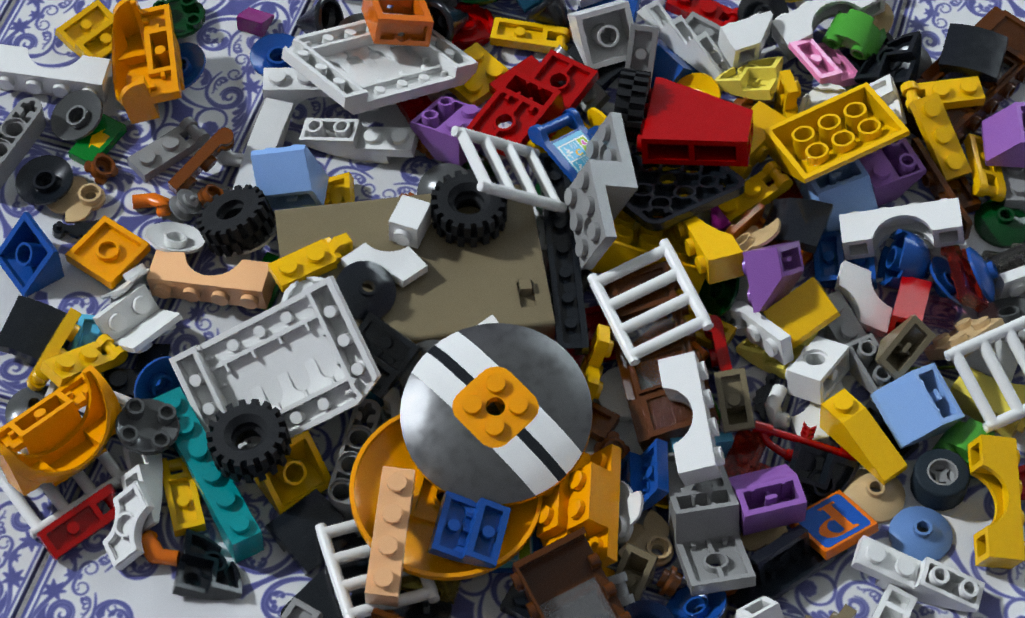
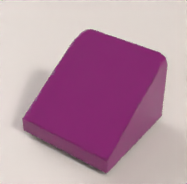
M248 7L238 14L236 18L238 30L264 37L274 19V15Z
M718 206L711 208L710 226L725 232L731 225V222Z

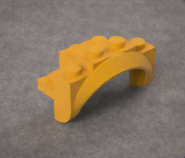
M121 0L113 9L112 74L116 100L125 108L131 124L160 118L158 103L182 98L181 90H185L180 46L174 33L172 11L169 3L141 9L137 0Z
M92 365L86 367L76 377L0 428V467L9 484L23 496L36 490L43 483H51L56 487L84 470L97 457L107 451L106 444L110 437L116 434V419L118 414L122 412V408L108 382ZM86 406L85 413L81 418L78 410Z
M610 444L592 455L586 452L583 453L573 471L560 484L543 495L536 536L540 538L543 547L584 527L587 532L586 539L593 552H597L602 562L601 567L607 577L615 574V571L607 566L617 562L621 475L620 447Z

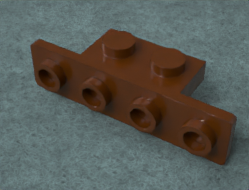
M919 137L912 138L910 145L927 169L926 174L921 177L923 185L930 189L935 197V201L944 198H959L964 240L968 239L973 223L967 213L979 210L982 202L978 196L972 194V187L965 176L947 182Z

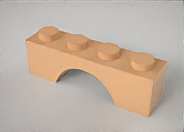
M158 249L155 251L149 268L150 271L146 277L152 296L162 299H184L189 302H209L220 306H242L247 309H267L276 283L268 270L270 262L242 259L237 266L226 273L203 275L191 269L185 252H163Z
M382 467L364 592L365 603L398 607L408 524L415 489L414 469Z

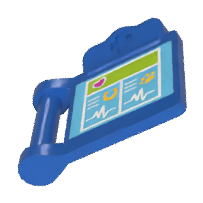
M571 107L564 110L561 116L543 125L535 124L528 129V136L533 143L542 147L568 179L573 182L578 172L581 171L589 159L586 156V145L598 130L599 125L587 129L579 112ZM565 126L573 129V131L553 141H550L548 137L549 134Z

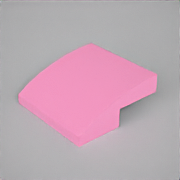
M812 37L788 44L791 52L820 84L832 83L842 87L859 84L854 80L858 70L839 49H832L823 42L817 44Z

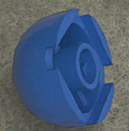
M903 229L894 231L889 237L894 239L891 246L887 247L884 245L881 252L877 277H883V281L879 282L880 285L899 290L902 276L924 279L930 275L929 262L931 256L928 245L920 236Z

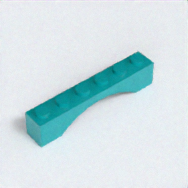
M179 386L152 398L175 407L180 430L178 438L172 447L178 453L196 483L235 564L264 551L261 529L231 476L227 479L222 475L221 470H217L207 446L206 432L181 387Z

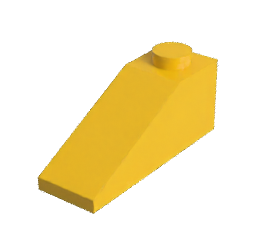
M845 388L821 404L820 428L883 485L907 469V463L867 408Z

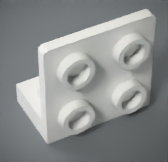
M143 283L137 284L92 317L101 333L108 334L114 340V345L121 346L127 352L137 354L151 348L152 342L159 336L171 333L176 328V323L183 319L178 312L160 309Z

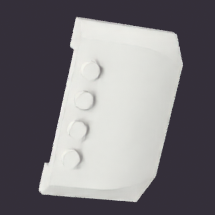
M365 19L296 36L289 48L287 46L283 48L281 59L353 115L464 85L476 73L478 62L445 39L434 29H432L429 47L374 44ZM401 32L398 36H403L404 33Z
M328 276L303 289L299 294L206 342L195 345L169 358L189 404L205 432H210L208 425L211 420L217 422L215 414L219 410L222 413L227 412L225 406L232 403L233 407L239 406L238 400L245 399L247 404H251L252 399H259L261 406L264 401L271 403L272 409L277 407L280 410L289 435L293 437L360 405L381 377L334 276ZM257 436L245 438L239 443L238 448H253L260 443L262 438Z

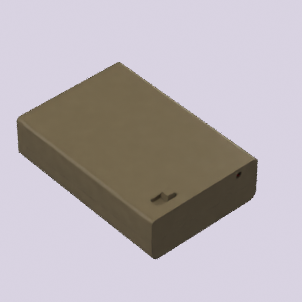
M514 184L515 189L522 190L520 184ZM431 193L409 196L431 203ZM401 197L274 210L279 259L327 237H330L332 240L333 237L346 232L353 241V250L365 242L372 248L380 251L390 252L406 248L407 246H402L389 240V219ZM507 199V222H505L504 230H499V237L495 240L490 236V243L483 245L482 241L477 242V247L472 248L470 243H465L464 247H459L456 240L452 244L446 242V235L440 237L437 234V228H433L431 219V223L418 249L410 247L428 265V272L404 288L395 283L396 299L394 305L381 318L416 344L431 339L442 340L462 329L478 325L492 314L499 323L524 326L555 340V319L533 206ZM465 206L458 209V211L463 214H475L480 209L473 206ZM339 262L336 269L318 277L334 276L336 280L344 267ZM365 283L362 285L366 292L373 291L370 284ZM354 319L358 327H359V326L361 325V323L363 322V321H359V320Z

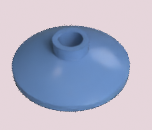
M913 506L901 510L893 517L888 531L889 541L894 549L920 561H923L926 557L939 561L949 552L953 540L952 530L948 521L937 511L922 506ZM917 528H924L927 532H920Z

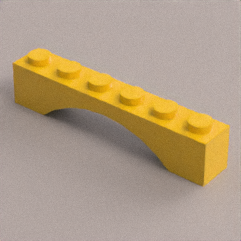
M668 166L663 167V171L677 169ZM651 167V168L648 169V171H653V170H656V169H658V168H657V167ZM667 180L663 181L662 183L669 184L673 183L674 181ZM682 194L679 196L687 197L689 196V194ZM697 216L674 225L677 238L683 240L687 255L693 257L697 272L704 275L709 285L744 276L742 269L743 251L732 234L720 231L706 224Z

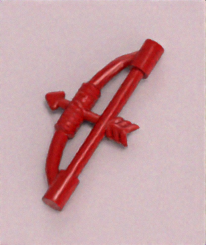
M758 420L754 421L755 429H752V432L758 433L763 443L786 461L791 462L794 450L782 448L769 438L771 435L795 443L799 442L857 462L841 446L838 448L812 440L817 425L810 428L804 422L800 433L801 436L776 429L774 425Z

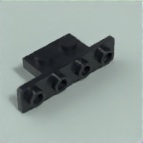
M799 524L749 557L756 575V586L738 589L733 595L729 596L730 602L739 609L763 595L775 601L847 553L848 549L826 561L810 546L808 530Z

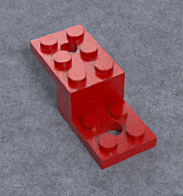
M551 49L530 76L513 69L466 128L526 145L530 140L528 129L535 124L543 125L561 116L564 110L571 107L576 108L599 79V73L597 70ZM566 81V84L561 87L552 86L554 82ZM512 122V125L508 128L502 129L498 127L500 123ZM557 131L549 134V139H552ZM496 149L498 154L506 157L503 151Z

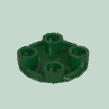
M158 0L153 4L154 7L169 3L172 11L174 33L177 39L195 34L202 28L206 20L205 9L197 0Z

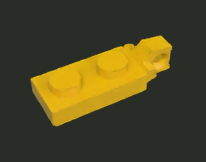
M347 232L333 237L332 240L330 237L321 239L269 263L268 270L281 291L284 292L291 283L297 280L300 282L306 280V277H318L336 269L337 264L341 262V258L353 251V241Z

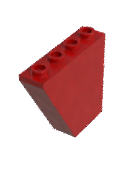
M656 77L653 88L649 90L648 103H645L644 119H642L640 129L641 134L637 135V152H642V164L748 167L754 135L753 110L671 80Z

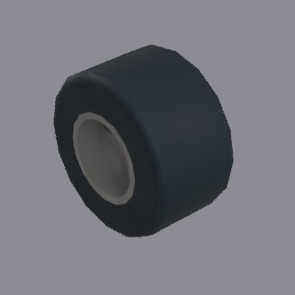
M948 449L929 450L922 454L914 465L910 478V489L914 498L924 507L937 511L953 509L962 502L970 483V469L966 461L955 452Z

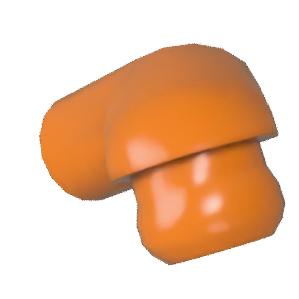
M157 193L132 195L133 209L156 207L158 217L170 216L172 214L169 207L170 199Z
M152 530L145 531L142 534V546L145 552L143 555L146 560L153 564L177 567L180 551L163 549L158 540V534Z

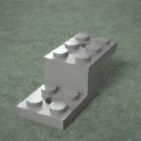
M616 112L608 114L594 136L588 141L586 156L589 159L564 194V201L568 205L570 214V229L574 233L576 242L575 253L579 257L581 269L592 270L615 241L617 235L614 220L638 189L622 115Z
M674 452L668 453L669 493L666 495L669 504V535L691 595H705L756 586V575L739 535V502L724 466H720L721 478L685 486L678 475ZM715 563H716V564H719L720 566H716V567H715V566H711V564H715Z

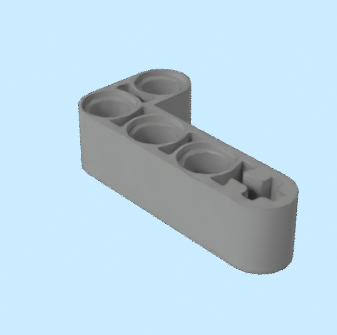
M27 97L21 99L0 126V189L46 127L42 103L37 98Z
M364 399L360 405L353 408L328 486V501L346 520L354 519L349 498L345 500L337 498L341 496L349 497L351 473L346 471L352 469L356 456L362 447L355 446V444H364L369 436L382 425L380 404L373 399Z

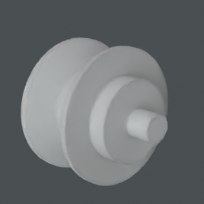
M180 189L177 192V196H173L169 200L172 214L182 221H190L194 214H198L202 208L198 195L189 189Z

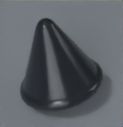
M318 0L311 9L297 20L296 25L308 33L336 27L344 19L343 11L336 0Z
M434 0L427 3L434 21L433 29L452 42L456 34L469 20V14L445 5L440 1Z
M565 0L542 1L528 14L526 20L528 22L569 28Z

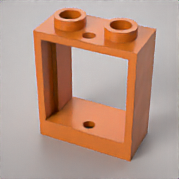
M363 0L361 10L374 44L429 47L434 21L425 0ZM399 33H404L403 36H398Z

